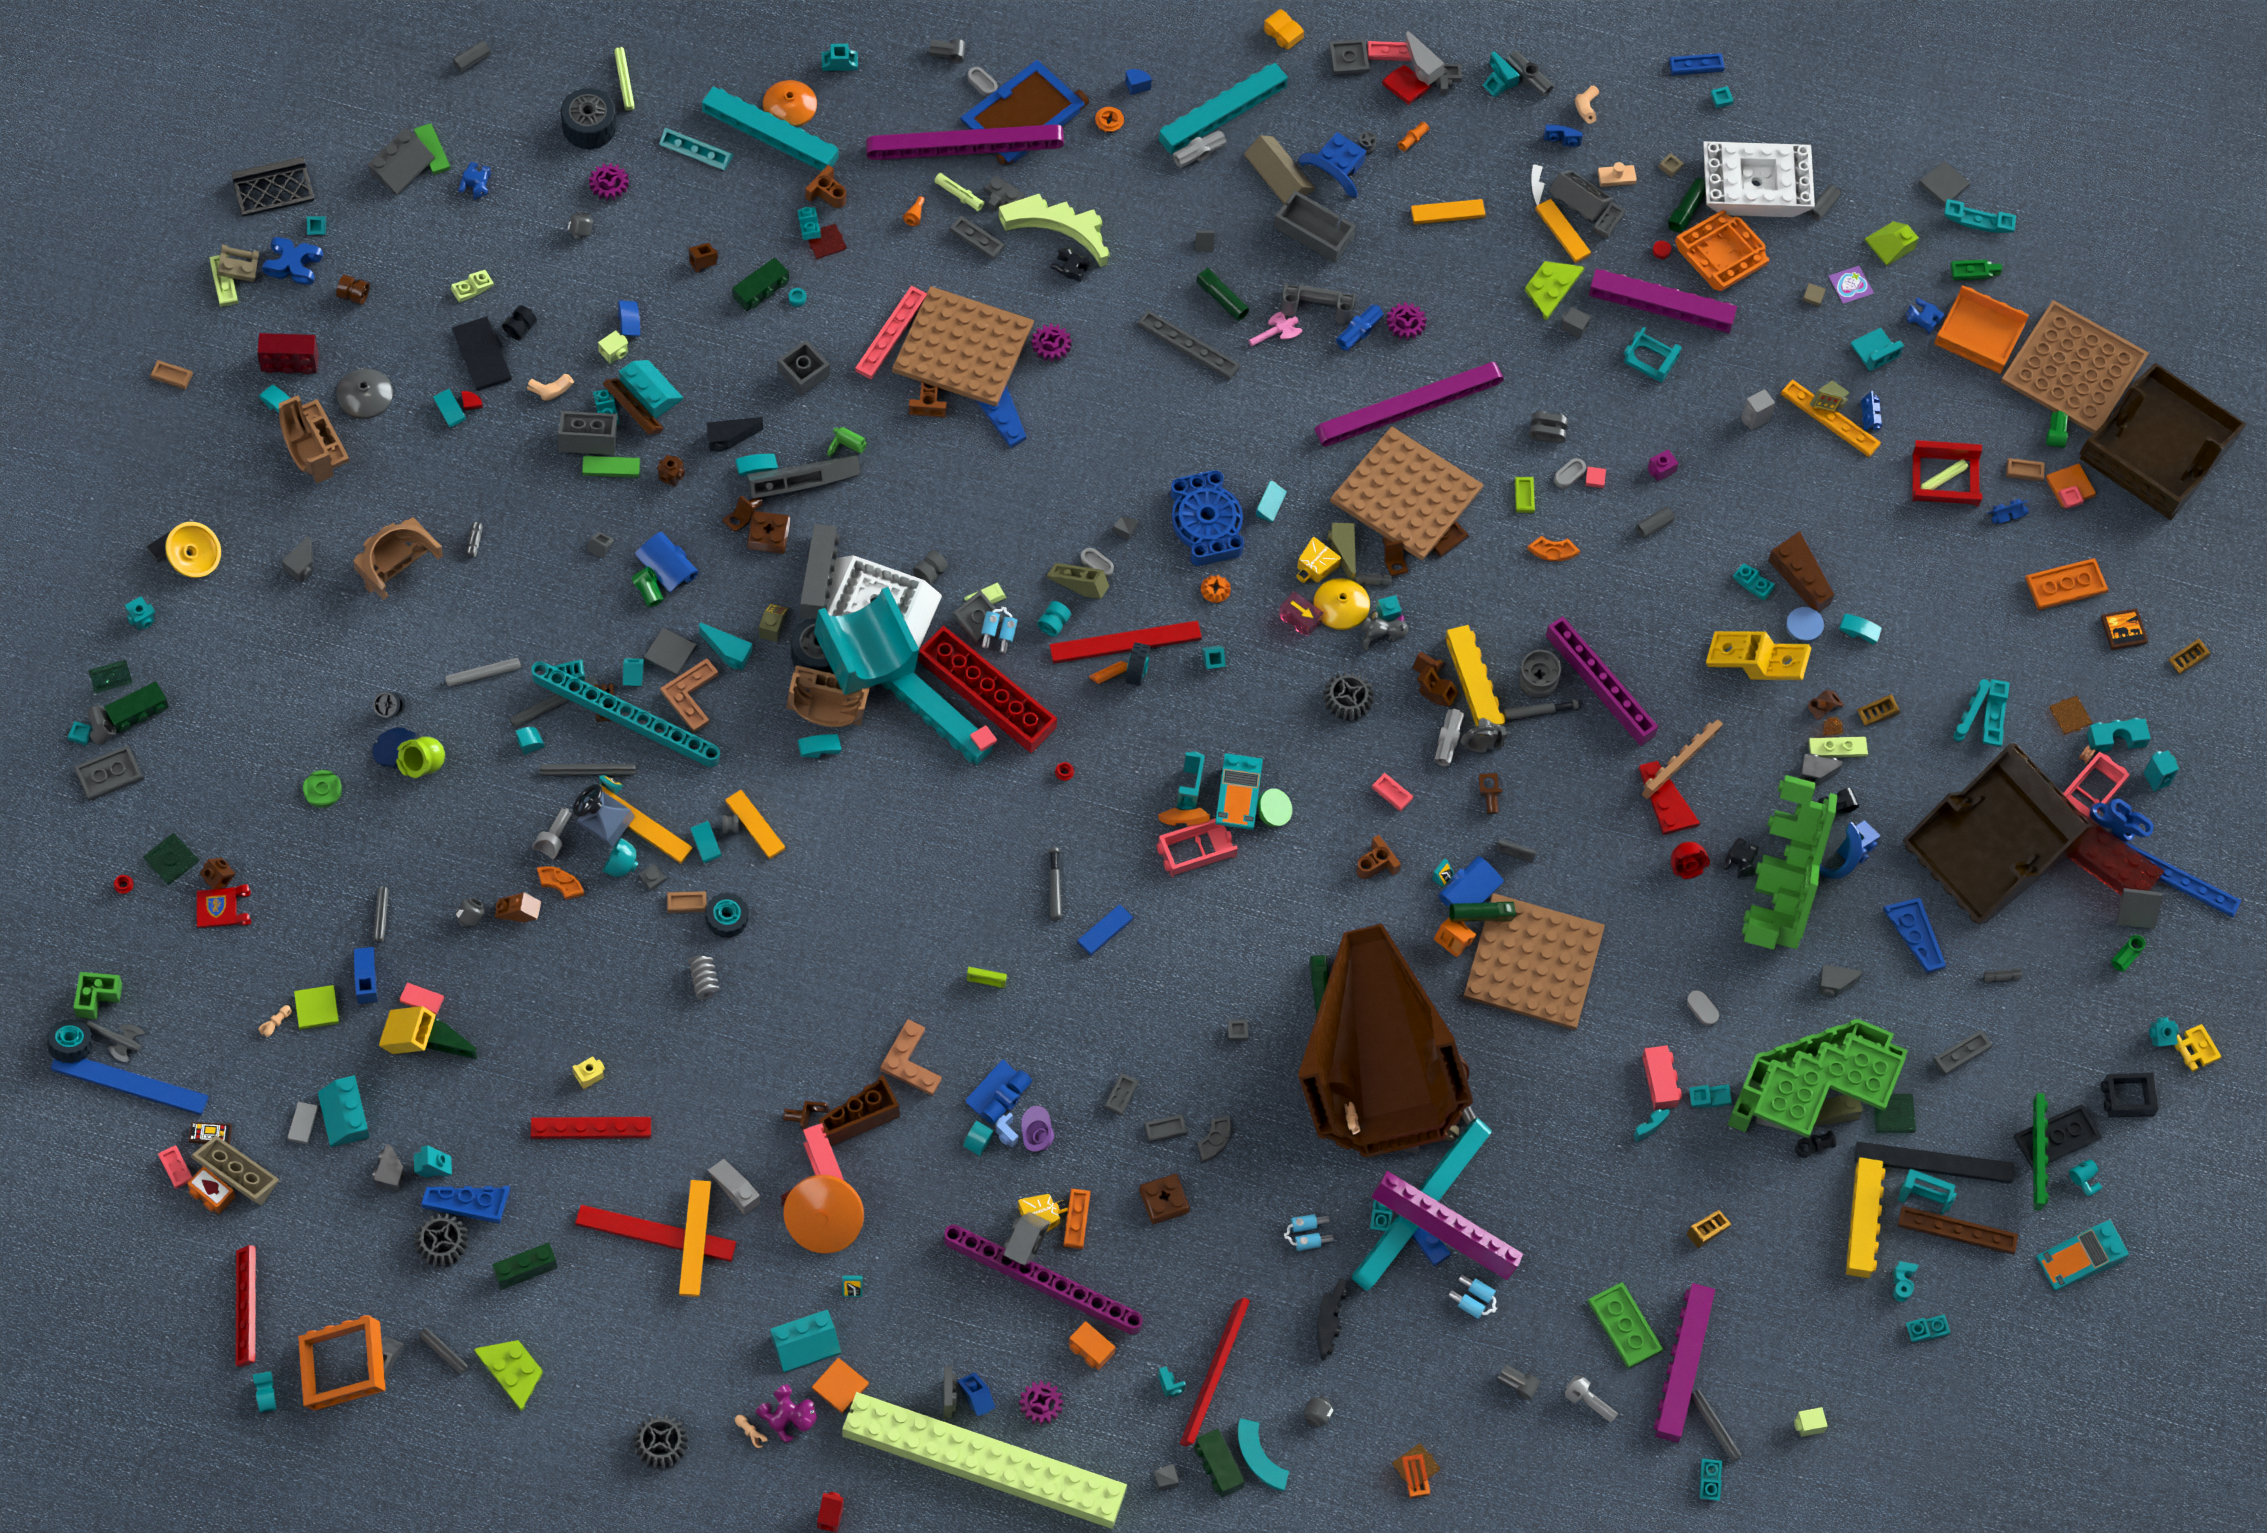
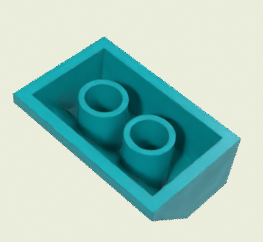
M649 360L632 361L619 370V380L655 419L683 400L681 394Z
M355 1075L334 1080L317 1092L330 1147L370 1138Z
M828 1309L770 1329V1337L783 1373L841 1354L835 1327Z

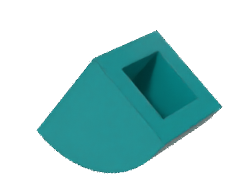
M1222 646L1201 648L1206 669L1226 667L1224 648Z
M624 658L623 685L642 686L644 659Z
M526 727L516 730V739L524 755L545 747L536 728Z
M976 1121L970 1129L963 1147L981 1156L993 1138V1130Z

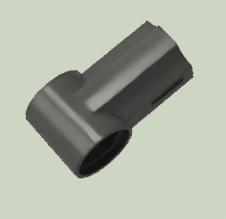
M931 39L929 56L944 57L953 63H961L964 60L966 43L960 39H953L951 42Z
M103 706L90 707L88 709V717L92 727L90 738L95 744L101 746L115 735L116 730L108 721Z
M1507 1364L1497 1379L1499 1382L1514 1389L1518 1396L1528 1401L1532 1400L1541 1384L1537 1377L1531 1374H1523Z

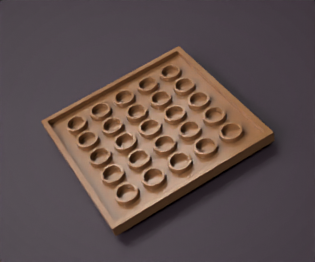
M930 286L927 296L892 367V372L920 382L923 380L926 384L938 385V388L997 407L1034 325V320Z
M2053 300L2002 377L2001 383L2053 412H2065L2068 415L2069 421L2094 434L2107 421L2149 353Z
M1391 426L1333 494L1330 502L1392 542L1403 541V549L1423 561L1483 489L1484 484Z
M1493 893L1491 902H1514L1516 917L1513 921H1485L1463 998L1576 1030L1605 925Z

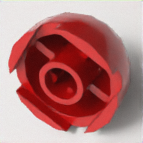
M1684 842L1672 851L1670 864L1675 876L1678 877L1679 875L1683 879H1690L1701 875L1703 869L1706 866L1707 868L1709 867L1710 859L1704 847L1700 844Z

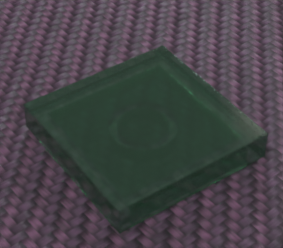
M126 660L88 671L95 693L133 683Z
M174 833L143 856V859L168 886L199 862V859Z
M1891 1094L1885 1111L1874 1107L1876 1133L1916 1132L1913 1094Z

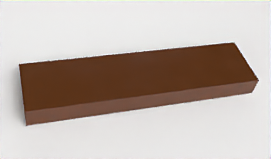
M618 378L606 379L603 385L648 435L662 432L664 428Z

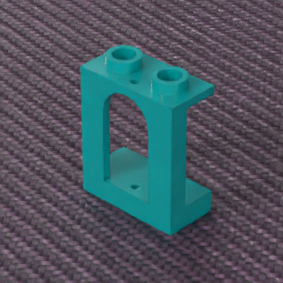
M1643 327L1640 332L1637 331L1635 333L1632 345H1627L1623 353L1625 355L1624 363L1662 383L1679 358L1682 347L1675 344L1672 349L1644 334L1646 327ZM1638 347H1646L1666 359L1659 370H1656L1638 360L1634 355V351Z
M1910 1169L1902 1184L1897 1200L1905 1203L1911 1192L1943 1204L1940 1215H1943L1945 1211L1950 1210L1951 1205L1954 1203L1957 1194L1954 1192L1956 1185ZM1918 1179L1945 1189L1948 1192H1938L1916 1184L1914 1181Z

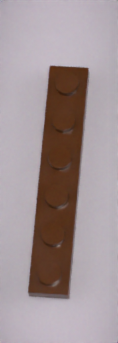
M1902 1206L1900 1209L1897 1225L1898 1227L2012 1255L2015 1254L2019 1235Z

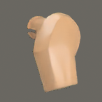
M1591 85L1583 94H1578L1575 98L1576 108L1581 118L1588 124L1596 121V114L1590 107V101L1599 94V90L1594 85Z
M564 374L557 381L547 385L531 379L527 390L541 395L542 400L550 401L563 394L574 383V380L568 374Z

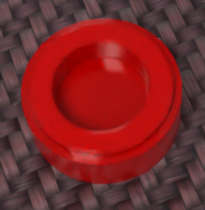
M1663 240L1657 241L1653 246V255L1658 259L1668 258L1671 253V245Z

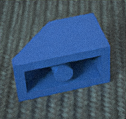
M976 1373L957 1380L964 1397L976 1416L988 1414L990 1410L995 1409L988 1386Z

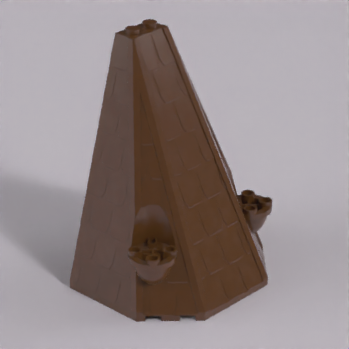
M1383 924L1344 932L1298 1072V1078L1317 1135L1324 1140L1328 1138L1336 1141V1145L1347 1150L1350 1148L1357 1150L1361 1156L1366 1158L1442 1141L1448 1135L1447 1132L1451 1126H1455L1460 1120L1464 1109L1467 1106L1470 1107L1473 1103V1096L1467 1081L1470 1075L1469 1066L1459 1054L1454 1036ZM1349 1102H1352L1355 1106V1112L1358 1115L1357 1121L1360 1126V1132L1354 1135L1352 1129L1349 1130L1346 1120L1345 1104L1349 1106Z

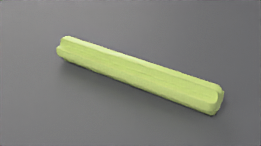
M615 48V58L624 107L626 111L633 110L634 101L624 48Z

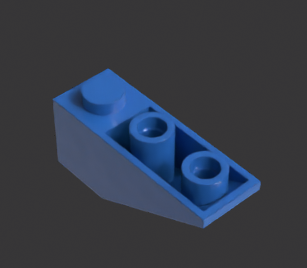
M374 947L354 949L358 1004L378 1002Z

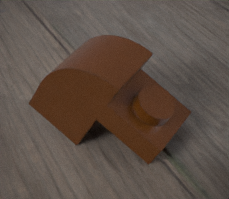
M1426 665L1417 679L1421 686L1418 691L1426 699L1437 705L1450 707L1459 693L1453 682L1440 679L1432 666Z

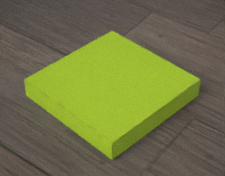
M334 985L294 991L299 1030L339 1024Z

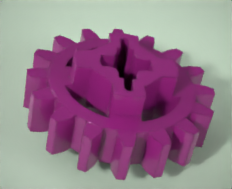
M603 163L602 168L596 166V172L591 171V177H589L590 190H593V195L598 194L599 199L605 197L606 201H608L609 197H612L613 200H616L617 195L621 198L622 192H627V187H629L628 174H625L624 168L619 170L618 164L613 167L612 163L609 166Z
M1404 302L1403 306L1397 303V307H1391V312H1388L1386 325H1389L1388 331L1393 330V336L1398 334L1400 340L1402 337H1405L1408 341L1410 336L1416 339V335L1421 336L1422 330H1425L1427 320L1424 317L1425 312H1419L1420 306L1414 308V303H1411L1410 306L1407 305V302Z
M1050 323L1049 327H1046L1044 324L1042 330L1037 328L1036 333H1033L1031 343L1033 352H1037L1038 358L1043 356V361H1046L1047 358H1050L1051 362L1054 361V358L1060 361L1061 356L1066 358L1067 352H1070L1072 344L1070 333H1066V328L1059 329V324L1056 327H1053L1052 323Z
M1040 1380L1039 1385L1032 1382V1388L1026 1386V1393L1021 1392L1020 1397L1022 1400H1019V1405L1023 1407L1020 1412L1026 1413V1420L1031 1417L1032 1424L1036 1420L1039 1421L1040 1425H1043L1045 1420L1050 1424L1051 1418L1057 1420V1413L1062 1412L1060 1407L1063 1406V1400L1060 1399L1062 1398V1393H1056L1058 1387L1051 1388V1382H1048L1047 1385H1043L1042 1380ZM1033 1394V1399L1028 1403L1029 1397ZM1055 1403L1054 1408L1049 1411V1407Z

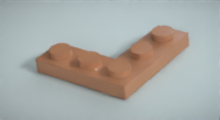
M707 658L660 688V692L693 733L708 725L709 719L689 694L718 676V671Z
M908 1019L882 1063L880 1071L933 1096L942 1077L908 1061L925 1032V1027Z

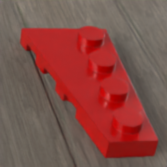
M1658 761L1639 765L1638 769L1644 784L1650 778L1654 780L1657 777L1655 774L1662 768ZM1670 779L1649 797L1663 835L1700 825L1699 820Z

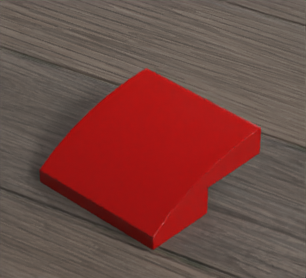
M1406 65L1397 68L1382 80L1384 87L1408 105L1417 97L1421 98L1432 87L1431 84L1427 85L1424 81H1420L1416 73Z

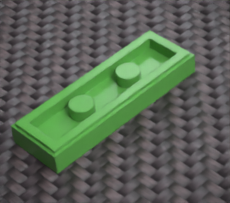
M429 123L414 128L415 135L435 157L429 164L433 175L451 170L432 124Z
M583 457V476L639 478L640 458Z

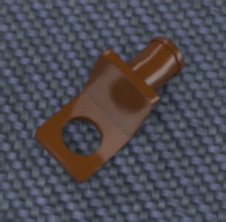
M740 496L735 511L724 517L722 522L732 531H738L750 523L753 511L762 506V499L758 497L747 500L745 497ZM730 519H738L740 524L734 525L730 522Z
M1383 537L1385 564L1389 574L1396 576L1408 573V568L1403 559V541L1392 542ZM1398 564L1402 566V569L1394 570L1392 566Z
M1825 690L1817 698H1812L1807 707L1814 717L1820 720L1834 707H1843L1844 704L1834 691Z
M1479 774L1480 796L1486 797L1487 814L1499 813L1497 796L1503 791L1499 789L1498 774ZM1486 778H1491L1494 781V786L1490 789L1486 788L1483 784Z
M804 1101L802 1110L785 1108L784 1112L786 1114L783 1113V1120L800 1122V1127L803 1131L808 1127L810 1112L829 1113L830 1109L827 1103Z

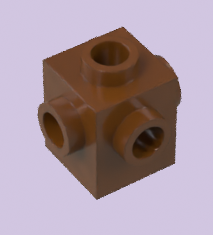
M666 455L664 460L661 459L658 463L659 480L676 487L679 480H682L685 475L684 462L676 456Z
M220 857L208 859L203 864V869L199 874L215 890L226 888L236 873L230 868L227 861Z

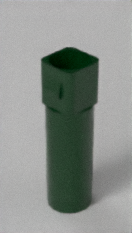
M1694 179L1681 202L1667 221L1670 230L1678 233L1684 231L1706 194L1704 179Z
M1208 267L1197 275L1196 283L1209 293L1233 318L1240 321L1248 314L1249 307Z
M1514 902L1451 903L1449 906V918L1452 922L1513 921L1516 917Z
M1326 955L1311 956L1309 959L1316 1016L1329 979Z

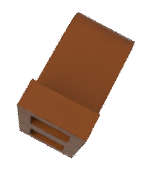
M828 165L805 188V199L812 202L818 196L831 206L842 208L846 204V189L834 180V168Z
M922 380L920 400H909V415L946 418L947 402L937 401L938 385L932 386Z
M1380 835L1372 838L1371 847L1373 850L1358 860L1356 874L1359 878L1369 879L1385 868L1392 875H1395L1400 871L1401 863ZM1378 856H1383L1385 859H1384V860H1380V859H1378L1377 857H1378ZM1361 866H1368L1370 869H1363Z

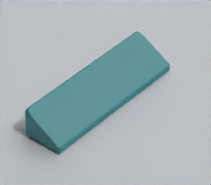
M668 128L664 129L659 142L661 146L722 170L727 169L734 155Z

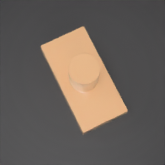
M1617 162L1614 167L1598 168L1600 187L1636 184L1637 179L1634 165L1624 166L1623 163Z

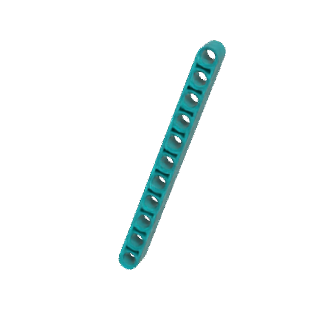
M539 661L532 665V680L537 685L707 767L718 765L720 749L716 745L545 662ZM543 671L544 674L537 675L536 672ZM559 679L562 682L554 683L553 680ZM573 687H575V688H578L579 690L576 691V692H573V691H571L570 689L573 688ZM588 696L596 697L594 700L587 699ZM611 704L613 707L605 708L604 705ZM623 712H627V713H629L630 715L625 717V716H622L621 714H622ZM644 720L647 724L641 725L638 722ZM663 729L664 732L657 733L655 730ZM674 737L681 738L680 741H674L672 739ZM692 745H696V746L699 747V748L696 749V750H693V749H691V748H689V747L692 746ZM712 753L715 757L709 758L707 755Z
M1478 1117L1474 1118L1418 1190L1439 1201L1491 1134L1492 1130ZM1398 1215L1354 1271L1351 1279L1363 1290L1368 1291L1377 1282L1419 1226Z

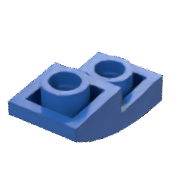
M1545 125L1543 134L1544 140H1562V145L1569 147L1580 146L1583 137L1581 132L1559 125Z
M619 300L618 319H620V335L639 337L640 319L637 302Z

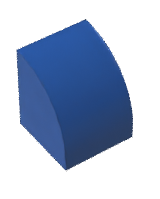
M1139 69L1125 71V83L1131 95L1151 90L1152 79L1146 72Z

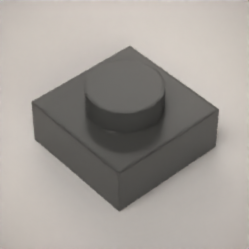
M655 864L639 874V878L650 891L666 881V877Z
M1247 1019L1228 1020V1041H1248Z

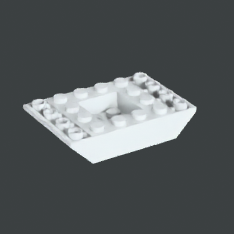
M1703 142L1706 205L1716 212L1724 210L1727 215L1795 217L1814 209L1811 145ZM1752 181H1758L1761 185L1754 186Z
M857 556L836 558L835 570L830 573L833 574L832 585H828V587H831L830 599L826 598V601H829L828 614L831 616H842L856 612L870 604V600L876 598L880 594L881 589L889 587L918 648H920L942 595L925 580Z

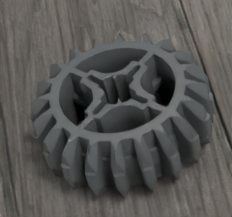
M1345 671L1343 676L1337 673L1336 678L1331 677L1323 690L1325 707L1330 709V714L1336 713V719L1340 716L1343 717L1344 721L1347 717L1351 721L1354 720V717L1360 719L1361 714L1365 716L1367 710L1370 711L1372 708L1371 704L1374 702V690H1371L1372 685L1367 684V678L1361 679V674L1356 677L1354 672L1348 675ZM1338 688H1340V693L1338 694V696L1334 697L1333 693ZM1359 696H1363V701L1357 705V699H1359Z
M438 1213L437 1219L430 1215V1221L428 1222L423 1219L422 1223L424 1226H418L417 1230L419 1232L414 1234L416 1238L414 1246L417 1247L415 1249L416 1253L420 1254L421 1260L426 1259L428 1265L433 1261L434 1267H437L438 1263L445 1267V1262L453 1265V1259L459 1261V1254L465 1255L464 1248H468V1243L466 1242L469 1240V1236L466 1234L467 1229L462 1227L463 1223L461 1221L456 1222L455 1216L449 1220L448 1214L441 1218V1214ZM451 1231L455 1232L458 1236L456 1244L450 1239ZM426 1237L430 1238V1241L433 1242L431 1250L425 1245Z
M657 1414L655 1420L649 1416V1423L642 1421V1427L636 1428L638 1434L633 1436L636 1440L633 1442V1447L637 1448L635 1454L640 1455L639 1460H646V1466L653 1463L655 1469H657L658 1464H661L662 1469H665L666 1463L672 1467L673 1460L679 1463V1456H685L683 1449H688L686 1442L689 1440L688 1436L685 1435L687 1433L686 1428H681L682 1423L677 1422L675 1424V1417L668 1420L667 1414L664 1415L663 1419H660V1415ZM657 1428H665L666 1430H664V1431H658V1430H656V1429H657ZM650 1434L653 1441L650 1443V1447L646 1449L644 1440ZM675 1434L678 1442L675 1448L672 1449L669 1442ZM657 1452L665 1453L664 1455H656Z

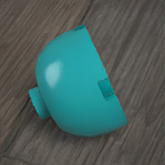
M620 838L611 851L602 872L613 877H623L629 871L634 872L638 865V862L635 861L637 853L634 846Z

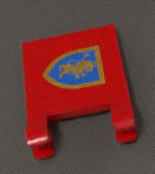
M244 884L232 888L197 891V928L250 925L251 918L248 913L237 915L236 896H250L251 890L249 886Z

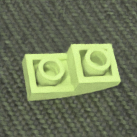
M486 270L470 274L467 280L452 284L451 290L460 303L481 294L492 287L494 283Z

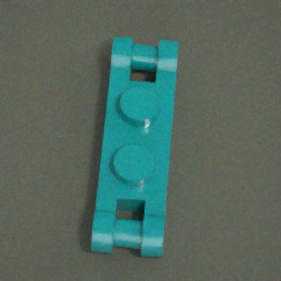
M1982 679L1979 682L1975 691L1977 696H1972L1968 704L1971 708L1969 712H1964L1960 720L1963 724H1959L1954 732L1953 739L1956 742L1964 740L1990 688V682L1986 679Z

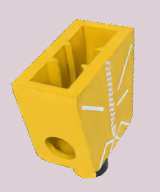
M1313 537L1298 560L1297 568L1300 572L1296 577L1302 583H1305L1309 578L1315 582H1320L1339 568L1341 557Z
M1050 1194L1020 1199L1017 1206L1022 1216L1031 1212L1049 1221L1050 1225L1047 1232L1060 1224L1059 1214L1068 1211L1065 1200L1053 1203Z

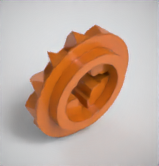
M1104 107L1095 116V124H1097L1099 129L1104 130L1105 133L1107 131L1113 133L1115 130H1120L1124 123L1122 112L1114 107ZM1112 116V121L1107 124V120Z
M1219 574L1217 576L1210 575L1201 584L1202 596L1213 603L1226 600L1231 592L1230 583H1228L1226 577L1222 578ZM1218 583L1217 585L1220 589H1218L1216 591V594H1214V589L1212 587H1214V585Z

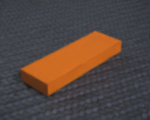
M1071 1188L1063 1247L1083 1249L1091 1191Z

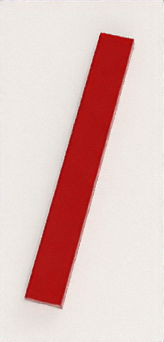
M1198 621L1053 643L1049 645L1052 662L1055 664L1130 652L1135 642L1155 648L1199 641L1202 639Z
M580 1205L575 1222L577 1226L684 1251L686 1229ZM706 1234L704 1256L732 1262L737 1243L736 1241Z
M1245 1297L1237 1300L1234 1304L1179 1443L1184 1447L1194 1444L1250 1303V1300Z

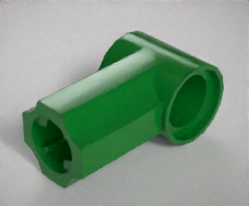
M2052 412L2046 445L2065 448L2068 432H2066L2068 415L2065 412Z
M648 566L632 576L634 585L641 591L648 607L657 606L662 603L663 597L656 584L657 576L651 567Z
M2140 935L2131 936L2124 947L2111 960L2113 967L2124 973L2142 953L2146 946L2145 939ZM2131 944L2138 945L2139 949L2133 948Z

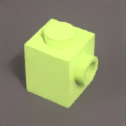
M614 331L598 342L599 352L609 364L617 359H622L628 353V341L624 335H620L617 331Z
M1822 1407L1800 1411L1797 1414L1796 1419H1794L1796 1431L1800 1432L1801 1437L1825 1432L1827 1422Z

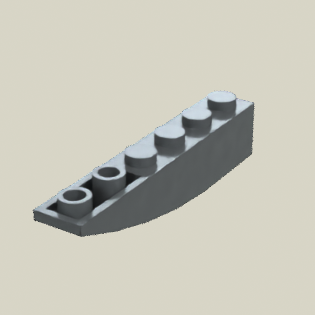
M858 455L748 474L747 478L752 498L811 488L861 473Z

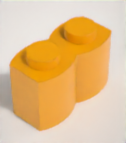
M1279 9L1264 20L1265 33L1275 38L1280 47L1289 50L1304 38L1302 27L1282 9Z

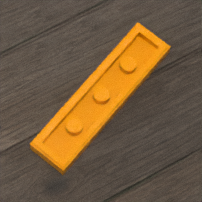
M1483 199L1411 206L1414 225L1485 218Z
M1552 199L1536 206V212L1575 263L1591 255V251Z
M742 790L725 799V803L735 815L738 814L739 821L769 860L785 850L784 844Z

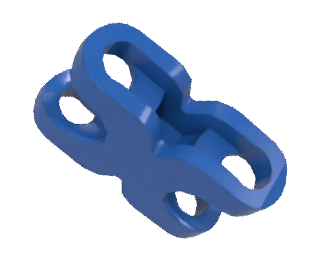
M274 237L270 244L271 248L275 253L282 256L277 260H266L262 265L264 274L278 279L286 278L291 274L294 282L311 285L315 279L314 273L303 266L308 262L321 261L323 257L321 248L307 243H302L294 248L291 240Z
M2119 798L2110 800L2108 806L2104 803L2093 804L2090 808L2089 815L2093 821L2104 828L2112 829L2111 833L2125 842L2132 840L2134 835L2143 838L2153 833V823L2143 814L2132 812V807ZM2097 809L2104 813L2103 817L2098 815ZM2141 823L2145 825L2146 831L2139 827Z

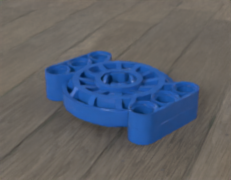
M1217 470L1174 479L1171 484L1170 496L1175 501L1171 518L1172 527L1176 536L1184 544L1191 547L1190 560L1196 566L1238 558L1243 553L1244 539L1239 535L1243 520L1242 508L1233 494L1223 488L1224 476ZM1203 513H1206V516H1209V517H1211L1212 519H1211V520H1205V519H1203V518H1202V517H1203Z

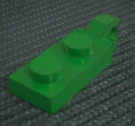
M1987 259L1952 261L1950 264L1952 280L1993 278V276L2001 275L2002 272L2001 263L1991 264Z

